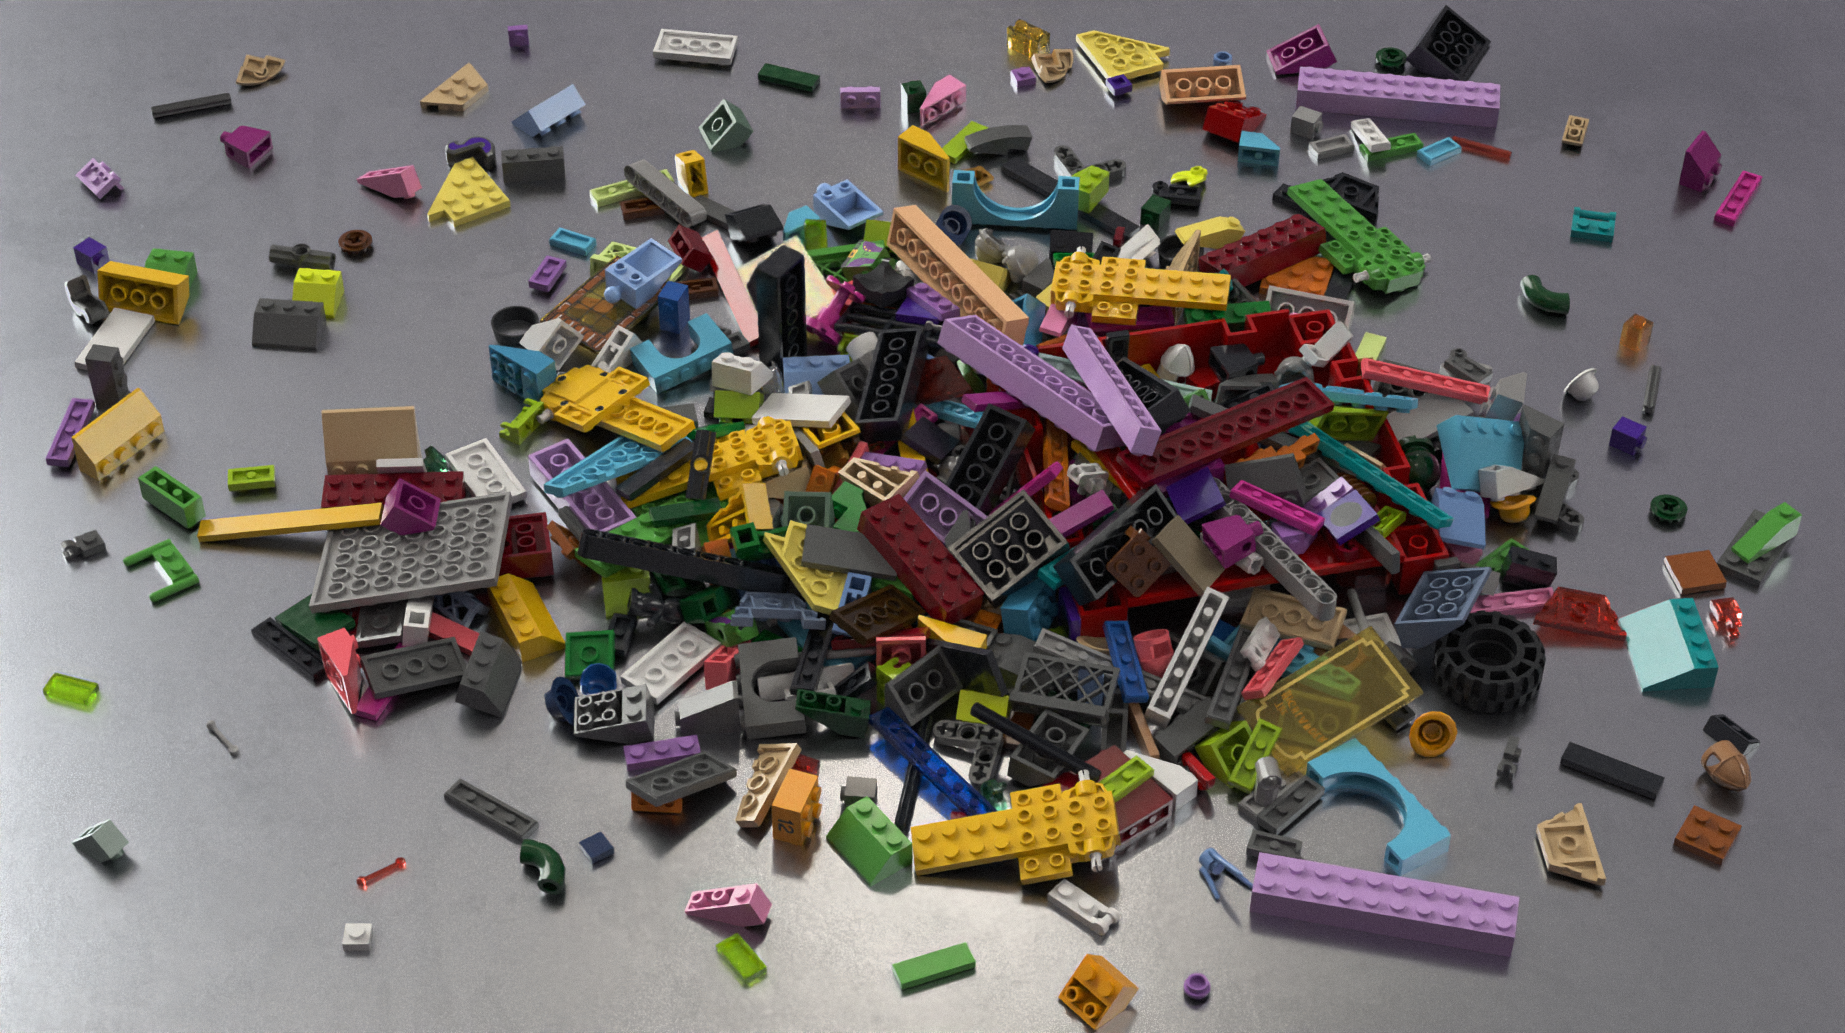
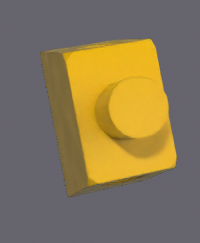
M695 150L676 154L677 178L684 191L692 198L708 194L705 159Z

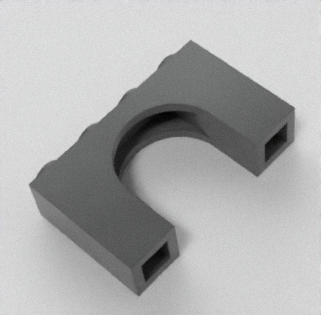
M796 637L738 644L739 654H734L736 669L740 668L741 673L736 675L738 689H742V695H738L739 709L744 710V716H740L741 731L746 730L748 740L807 733L805 715L795 710L796 700L770 702L761 699L754 692L758 678L796 671L799 662Z

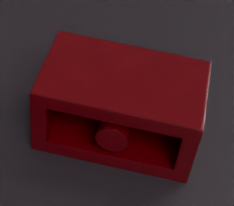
M678 225L668 239L674 253L682 258L681 265L702 272L713 257L699 232L682 225Z

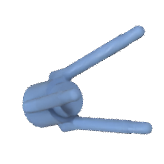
M1214 848L1206 849L1200 855L1199 863L1202 867L1199 871L1205 877L1216 900L1220 899V896L1210 873L1218 875L1224 868L1243 884L1253 889V884L1243 876V873L1225 860Z

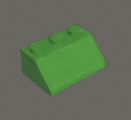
M868 796L846 807L826 835V839L870 887L912 864V842Z

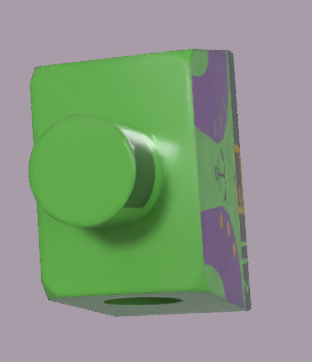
M859 240L842 264L841 269L849 282L853 280L854 275L869 273L884 261L895 269L896 261L890 257L884 245Z
M740 605L727 609L721 615L704 623L707 635L721 642V645L726 647H732L758 636L759 632L754 618L753 627L730 625L731 615L735 614L736 607Z

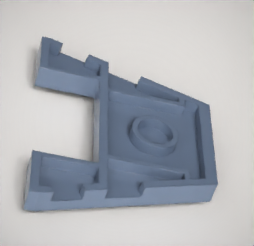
M746 592L740 601V606L736 607L735 614L731 615L730 625L753 627V618L758 621L776 618L782 622H791L792 619H799L803 629L825 630L826 620L823 617L818 619V613L814 610H808L807 604L794 593Z

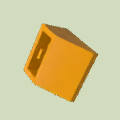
M1086 954L1058 998L1094 1030H1098L1126 1009L1139 988L1103 956Z

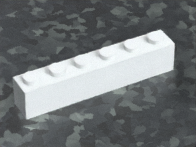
M1207 586L1145 712L1144 717L1147 721L1161 728L1167 727L1225 609L1229 596Z

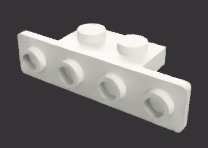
M1147 224L1120 247L1121 252L1118 258L1140 260L1145 258L1147 260L1156 253L1154 249L1161 244L1159 242L1160 239Z
M845 663L824 667L816 692L836 695L834 686L854 672L853 664ZM795 672L758 678L759 697L765 701L785 699V701L796 700L797 695H790V687Z

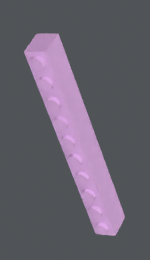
M1071 325L1062 347L1063 351L1129 451L1136 456H1143V454L1152 456L1162 432L1093 330L1091 328Z

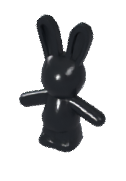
M656 583L649 585L650 593H642L637 588H631L627 603V615L650 617L646 623L649 629L655 628L661 617L672 625L682 624L685 621L679 603L681 599L672 597L664 600ZM704 623L691 624L702 632L706 631Z

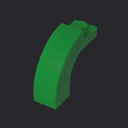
M754 522L731 527L729 533L737 558L747 561L775 558L763 541L764 534L767 532L785 537L788 526L767 531H756Z

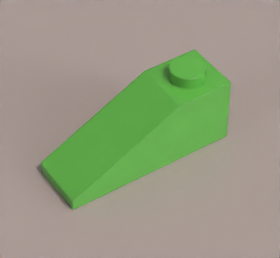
M1783 502L1768 511L1732 546L1731 551L1746 563H1751L1796 536L1802 514L1786 502Z

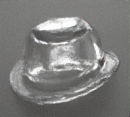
M771 361L772 366L769 367L773 372V378L761 387L762 393L766 396H770L772 393H785L783 377L775 361Z

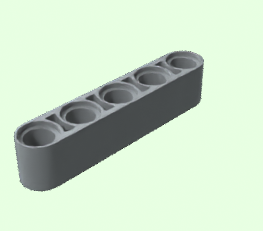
M641 159L624 167L626 180L684 227L690 228L706 220L707 213L705 208L648 161Z

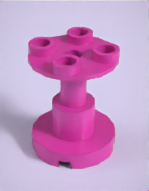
M829 275L826 283L836 291V294L827 308L822 307L816 319L806 316V328L812 335L816 334L819 336L820 340L837 346L842 339L834 330L835 323L840 319L839 312L847 299L863 303L866 297L857 291L854 292L855 287L850 283L844 281L841 284L837 278Z

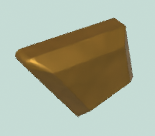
M982 166L964 169L966 171H975L978 186L994 180V176Z

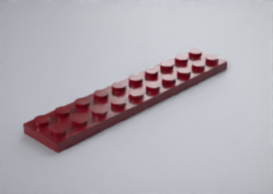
M1305 377L1160 436L1152 456L1144 454L1143 456H1136L1127 449L1117 454L1116 461L1142 489H1145L1332 412L1335 404L1308 377Z

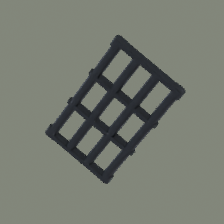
M867 299L864 300L866 303H871ZM899 300L889 305L890 307L898 308L897 310L881 309L878 306L853 301L834 325L835 331L856 334L874 332L876 337L879 336L880 330L923 327L928 345L945 349L937 343L938 339L933 338L934 336L939 337L941 330L933 328L932 330H926L924 325L896 321V313L904 300ZM856 311V312L867 313V314H873V315H879V316H885V317H891V318H890V319H884V318L866 316V315H861V314H855L854 312ZM847 321L856 322V323H862V324H868V325H873V326H879V327H884V328H883V329H878V328L866 327V326H861V325L849 324V323H847Z

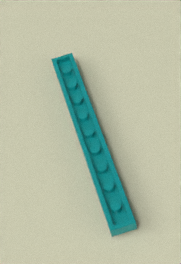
M1307 421L1288 429L1289 433L1300 437L1304 435L1308 437L1315 433L1320 439L1317 448L1322 451L1323 456L1336 460L1341 468L1351 470L1357 474L1356 477L1359 480L1369 482L1377 492L1387 494L1391 497L1392 502L1405 506L1409 509L1410 514L1421 517L1427 521V525L1431 528L1451 527L1454 520L1453 517Z

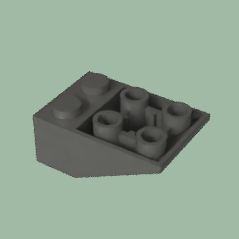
M642 684L575 697L574 736L625 744L654 740V702L647 685Z

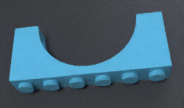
M954 170L952 205L964 207L971 216L972 224L1077 230L1080 177L1059 176L1056 188L1047 199L1033 206L1014 208L998 204L988 198L977 184L975 171Z
M1356 738L1307 763L1306 775L1325 788L1324 793L1343 788L1362 789L1385 798L1397 809L1403 820L1404 828L1396 838L1387 843L1384 861L1400 877L1448 852L1451 838L1448 829L1442 826L1433 817L1432 813L1425 809L1417 801L1416 797L1401 785L1399 779L1393 777L1383 763L1378 761L1369 752L1368 748L1362 745Z

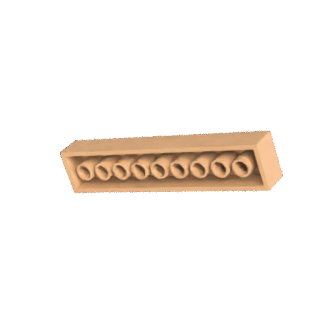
M916 205L894 208L887 246L924 283L959 307V317L977 315L1022 346L1029 317Z

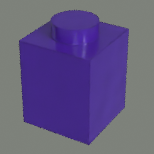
M90 237L73 247L77 264L94 274L110 261L107 247Z
M1622 416L1612 428L1609 445L1634 455L1639 448L1643 449L1646 444L1647 437L1645 433L1647 427Z

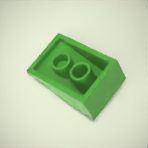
M152 248L145 262V268L189 276V289L198 273L194 252Z

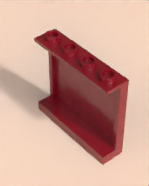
M1113 745L1106 750L1100 751L1096 756L1085 762L1101 770L1102 774L1098 780L1100 782L1131 759L1117 746ZM1072 771L1065 772L1055 779L1054 782L1044 784L1041 787L1060 784L1063 792L1071 789L1080 781L1079 775ZM1151 778L1115 803L1121 845H1117L1115 850L1172 816L1173 799Z

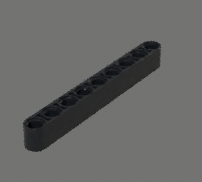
M594 529L582 530L577 552L579 556L586 559L750 592L787 593L790 580L787 573L781 567Z

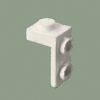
M1337 321L1315 345L1304 344L1299 349L1304 355L1302 359L1311 367L1324 368L1353 338V335L1341 321Z

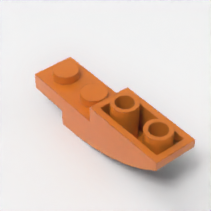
M1315 433L1308 437L1304 435L1289 447L1285 445L1278 449L1277 452L1272 446L1266 449L1260 448L1252 456L1245 460L1241 458L1235 463L1294 453L1300 469L1304 465L1306 456L1316 452L1320 439Z

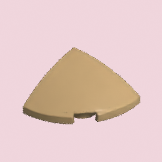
M1054 49L1052 54H1033L1031 60L1039 77L1045 83H1052L1064 78L1067 71L1071 69L1073 52L1072 49Z
M246 54L236 84L252 86L272 79L282 70L285 60L268 55L263 59Z

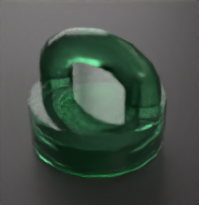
M995 779L983 782L981 792L985 801L990 805L1001 802L1003 800V791L1007 788V783H998Z

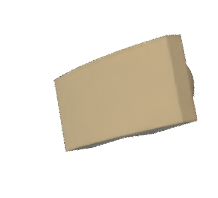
M1569 115L1562 143L1582 147L1589 119Z

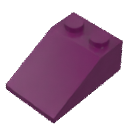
M1319 24L1266 51L1277 75L1299 73L1300 67L1310 66L1324 69L1337 62Z

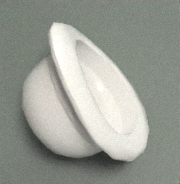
M1590 368L1580 373L1566 386L1563 394L1569 392L1578 401H1586L1591 398L1599 389V383L1594 375L1597 369Z

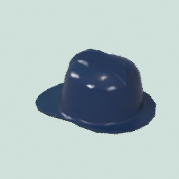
M949 205L941 212L936 226L959 246L965 241L971 229L972 219L964 207Z
M556 677L552 681L551 689L544 694L546 709L552 717L560 721H567L574 727L575 697H579V695L567 678Z

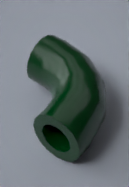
M1528 275L1521 280V291L1526 300L1534 307L1548 313H1569V293H1558L1546 289L1542 285L1541 279L1536 275Z
M524 839L520 849V863L534 866L539 870L540 877L537 885L541 891L550 895L560 894L564 887L566 868L560 854L548 844Z

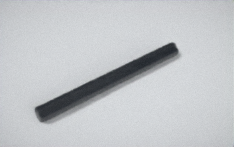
M979 702L972 706L971 716L1077 775L1081 770L1083 775L1084 770H1088L1090 780L1097 783L1100 779L1102 772L1096 767Z
M926 715L919 720L894 822L895 826L903 832L908 829L933 724L932 715Z

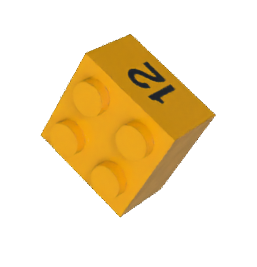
M793 769L788 770L772 803L773 839L802 846L805 838L810 837L813 830V821L815 818H819L822 810V804H819L821 787H818V776Z

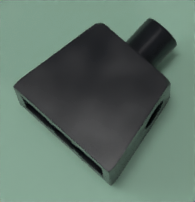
M1243 343L1210 347L1208 365L1221 383L1236 377L1257 374L1258 366L1265 364V356L1262 352L1252 354L1246 344Z

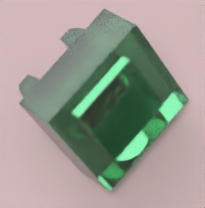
M431 445L424 450L426 458L423 461L427 472H449L445 457Z

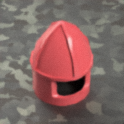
M1157 629L1134 636V645L1142 670L1162 678L1175 653L1172 649L1169 631Z

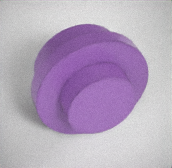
M1191 974L1184 982V992L1194 999L1204 998L1210 992V983L1203 974Z

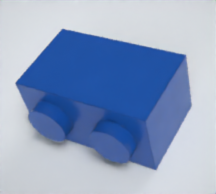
M668 281L659 293L658 309L661 330L680 334L690 320L688 285Z

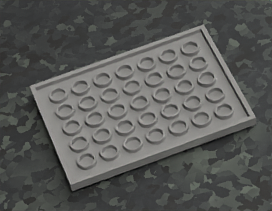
M511 492L440 502L436 527L432 531L399 535L381 525L328 530L309 604L311 613H325L332 610L351 609L365 605L372 606L378 603L397 602L411 598L418 599L431 595H443L445 593L464 592L471 589L497 586L513 500Z

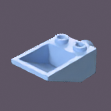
M848 179L833 186L828 183H822L817 187V193L813 194L814 213L820 217V220L825 225L850 230L865 223L866 219L872 220L883 215V211Z
M649 239L605 269L606 290L604 297L606 301L617 303L622 299L637 309L657 293L682 262V258L654 239Z

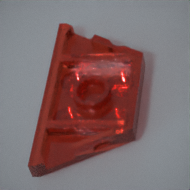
M946 355L925 361L913 408H916L921 403L929 405L960 397L963 394H972L973 389Z
M1560 586L1554 591L1552 597L1547 600L1539 614H1536L1533 625L1623 642L1627 636L1626 631L1620 629L1617 623L1618 617L1615 611L1611 609L1606 595Z

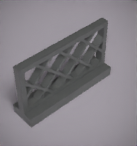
M1025 652L1014 691L1010 693L1009 702L1012 711L1040 716L1045 709H1048L1073 722L1108 727L1110 720L1109 712L1121 671L1117 667ZM1029 660L1040 662L1043 666L1033 673H1030L1027 668ZM1056 665L1063 666L1066 671L1057 677H1054L1049 670ZM1080 669L1087 670L1090 675L1078 682L1073 673ZM1047 672L1051 680L1039 686L1034 678ZM1104 673L1113 674L1112 680L1103 686L1097 679V677ZM1070 676L1075 684L1063 691L1058 682ZM1094 680L1099 688L1087 695L1082 686ZM1029 681H1032L1036 687L1035 690L1029 693L1020 692L1022 685ZM1055 684L1060 693L1053 697L1046 696L1043 691ZM1077 689L1084 696L1078 701H1071L1067 697L1068 694ZM1103 693L1106 697L1105 705H1094L1091 699Z

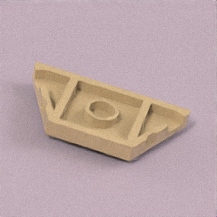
M467 63L420 100V106L427 109L428 105H438L439 110L465 111L489 91L488 84L470 63Z
M1582 803L1574 805V809L1566 814L1561 812L1555 815L1553 819L1545 820L1537 825L1536 833L1548 871L1601 886L1605 885V873Z

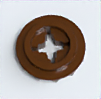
M364 230L347 231L338 240L342 252L347 251L348 254L357 253V255L359 252H366V249L371 248L373 242L371 234Z

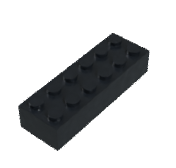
M785 245L772 252L767 259L758 264L755 270L760 362L773 372V376L779 379L784 377L783 358L807 357L804 254Z
M923 327L880 330L854 422L860 428L861 433L858 434L861 441H898L908 430L929 350Z
M1126 357L1115 363L1161 429L1160 436L1167 431V428L1174 423L1181 422L1185 415L1191 412L1179 389Z
M988 403L945 485L988 516L996 505L1036 429L1028 420Z
M1157 484L1142 489L1065 555L1053 568L1079 606L1096 601L1118 581L1106 569V564L1130 540L1124 532L1130 526L1136 531L1141 528L1151 537L1148 542L1154 547L1155 545L1151 541L1177 514Z

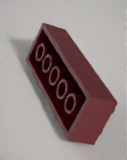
M1292 215L1284 221L1276 222L1270 227L1260 229L1254 234L1244 236L1238 241L1226 244L1222 248L1210 251L1199 257V272L1219 273L1224 268L1231 275V280L1235 278L1245 287L1320 254L1318 251L1320 244L1326 243V229L1303 215Z
M464 471L325 475L321 509L382 503L384 508L386 497L399 478L440 498V502L466 498Z
M900 494L861 512L857 530L869 540L896 571L899 580L933 619L954 624L980 610L985 592Z

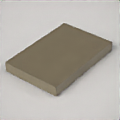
M1179 515L1175 516L1151 541L1199 596L1225 570L1217 558Z

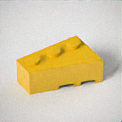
M742 483L739 486L740 491L735 496H731L728 499L729 504L725 508H720L706 525L709 541L727 538L728 543H732L729 533L730 528L754 522L756 531L773 529V519L765 483Z

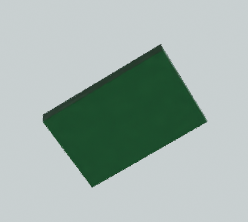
M310 594L274 618L277 623L314 649L320 650L318 637L342 628L349 631L356 624L352 617L340 610L311 613L309 604L312 594Z

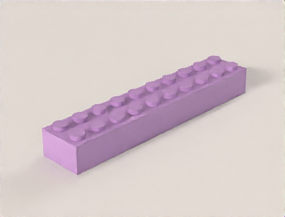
M1310 66L1300 67L1296 110L1303 106L1318 112L1496 128L1500 109V85L1473 81H1455L1452 79H1434L1431 77L1422 78L1410 75L1400 76L1373 72H1355L1352 70H1334L1331 68L1322 69Z
M977 315L944 319L937 343L944 347L946 352L954 354L960 358L962 363L970 365L976 369L977 373L988 377L993 384L1007 390L1009 395L1023 401L1022 403L1025 406L1033 408L1041 417L1052 421L1057 428L1068 432L1073 439L1087 445L1089 450L1098 452L1126 445L1090 391Z
M1259 852L1251 895L1250 912L1511 957L1516 932L1519 897Z

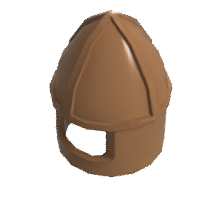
M1722 740L1713 744L1701 757V765L1712 777L1714 783L1737 792L1746 790L1750 785L1751 772L1747 759L1730 741ZM1711 755H1715L1720 761L1716 765L1706 766L1707 760Z

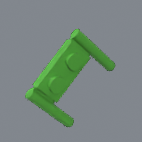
M170 539L123 559V564L130 566L152 556L155 563L171 583V585L149 595L151 602H156L199 583L198 576L194 574L193 569Z

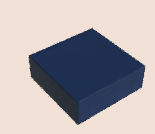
M601 831L579 842V848L591 864L614 854V847Z

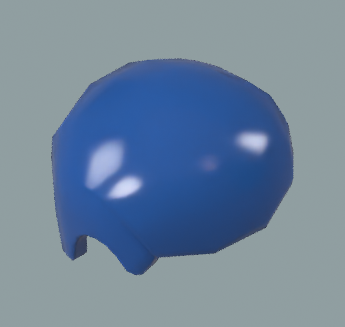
M596 663L589 665L581 675L580 690L582 695L616 690V672L605 664Z

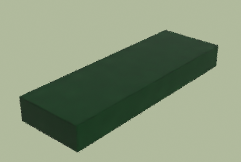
M765 63L758 73V80L813 92L820 82V76Z
M718 498L650 507L649 515L654 528L711 520L722 507Z

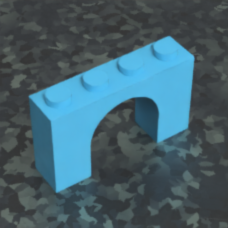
M707 313L688 321L690 338L698 345V349L689 356L683 358L663 356L650 340L630 348L633 365L642 376L648 378L650 386L656 394L712 369V361L721 353L729 352L733 354L731 341Z

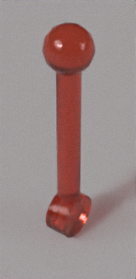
M399 857L395 860V863L365 877L359 876L356 883L359 886H364L367 881L396 867L404 868L406 860L403 857Z

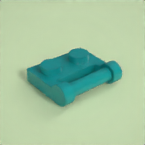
M1574 207L1570 237L1613 242L1616 212L1603 213L1581 210V207Z

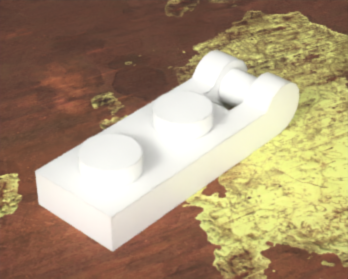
M1267 617L1260 619L1240 650L1243 657L1250 660V665L1255 671H1258L1266 664V658L1280 637L1276 626Z
M1063 879L1048 893L1047 900L1099 935H1104L1109 930V926L1116 924L1121 918L1115 908L1106 907L1066 879Z

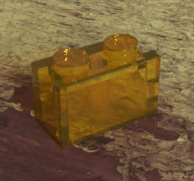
M1018 19L1014 27H1007V47L1029 58H1032L1033 54H1048L1050 52V33Z

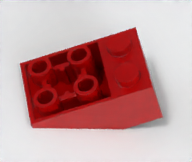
M1232 100L1231 102L1224 101V103H1217L1208 107L1202 130L1240 142L1242 131L1253 132L1266 118L1267 114L1262 113L1260 108L1254 106L1245 107L1243 102Z

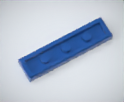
M1104 621L1102 627L1113 666L1120 668L1121 671L1118 685L1123 703L1147 702L1149 695L1128 621Z

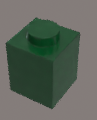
M921 80L902 83L901 104L906 113L920 112V107L926 99V90Z
M1152 194L1141 207L1140 224L1144 226L1148 224L1152 229L1159 231L1170 218L1171 201Z

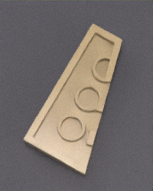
M797 743L759 744L757 749L759 758L754 760L752 765L754 774L752 778L748 779L746 784L749 790L742 797L735 819L740 827H760L788 770L792 769L802 750Z

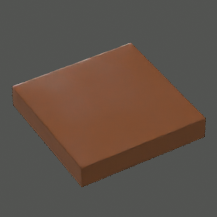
M1710 550L1665 556L1664 564L1681 595L1726 588L1727 581Z

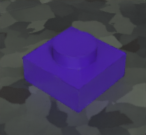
M1124 74L1106 79V86L1114 96L1132 91V84Z

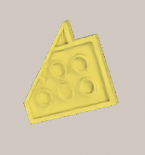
M1095 30L1076 35V42L1106 79L1122 74L1127 79L1161 71L1163 70L1164 63L1159 58L1169 56L1170 53L1169 47Z
M471 157L453 165L429 209L427 217L428 221L431 222L446 216L450 223L457 227L511 207L510 200L479 163Z
M790 520L785 537L765 532L764 543L812 610L830 615L833 610L839 607L848 574L801 566L806 524Z

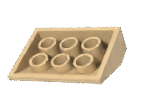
M1196 230L1173 258L1171 265L1167 266L1165 270L1198 271L1201 230ZM1171 307L1175 321L1174 326H1177L1184 308Z
M414 406L322 410L325 459L328 475L378 474L376 468V460L422 457Z

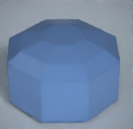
M1219 51L1214 54L1213 66L1232 65V55L1228 52Z

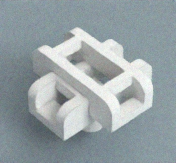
M1082 463L1080 465L1071 464L1068 468L1067 476L1079 485L1077 492L1085 495L1086 492L1095 494L1102 489L1105 491L1109 473L1103 471L1098 463Z

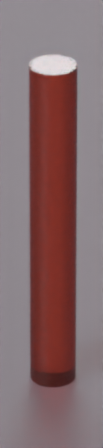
M1457 136L1452 137L1453 141L1466 148L1510 159L1512 151Z

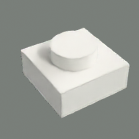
M346 923L342 942L343 951H370L373 934L372 923Z

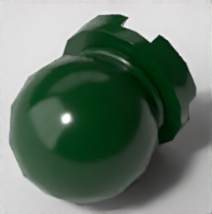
M1416 435L1404 437L1398 442L1411 466L1408 484L1419 483L1423 493L1428 492L1436 485L1440 478V464L1435 457L1436 453L1433 443L1427 437L1425 439L1416 438Z

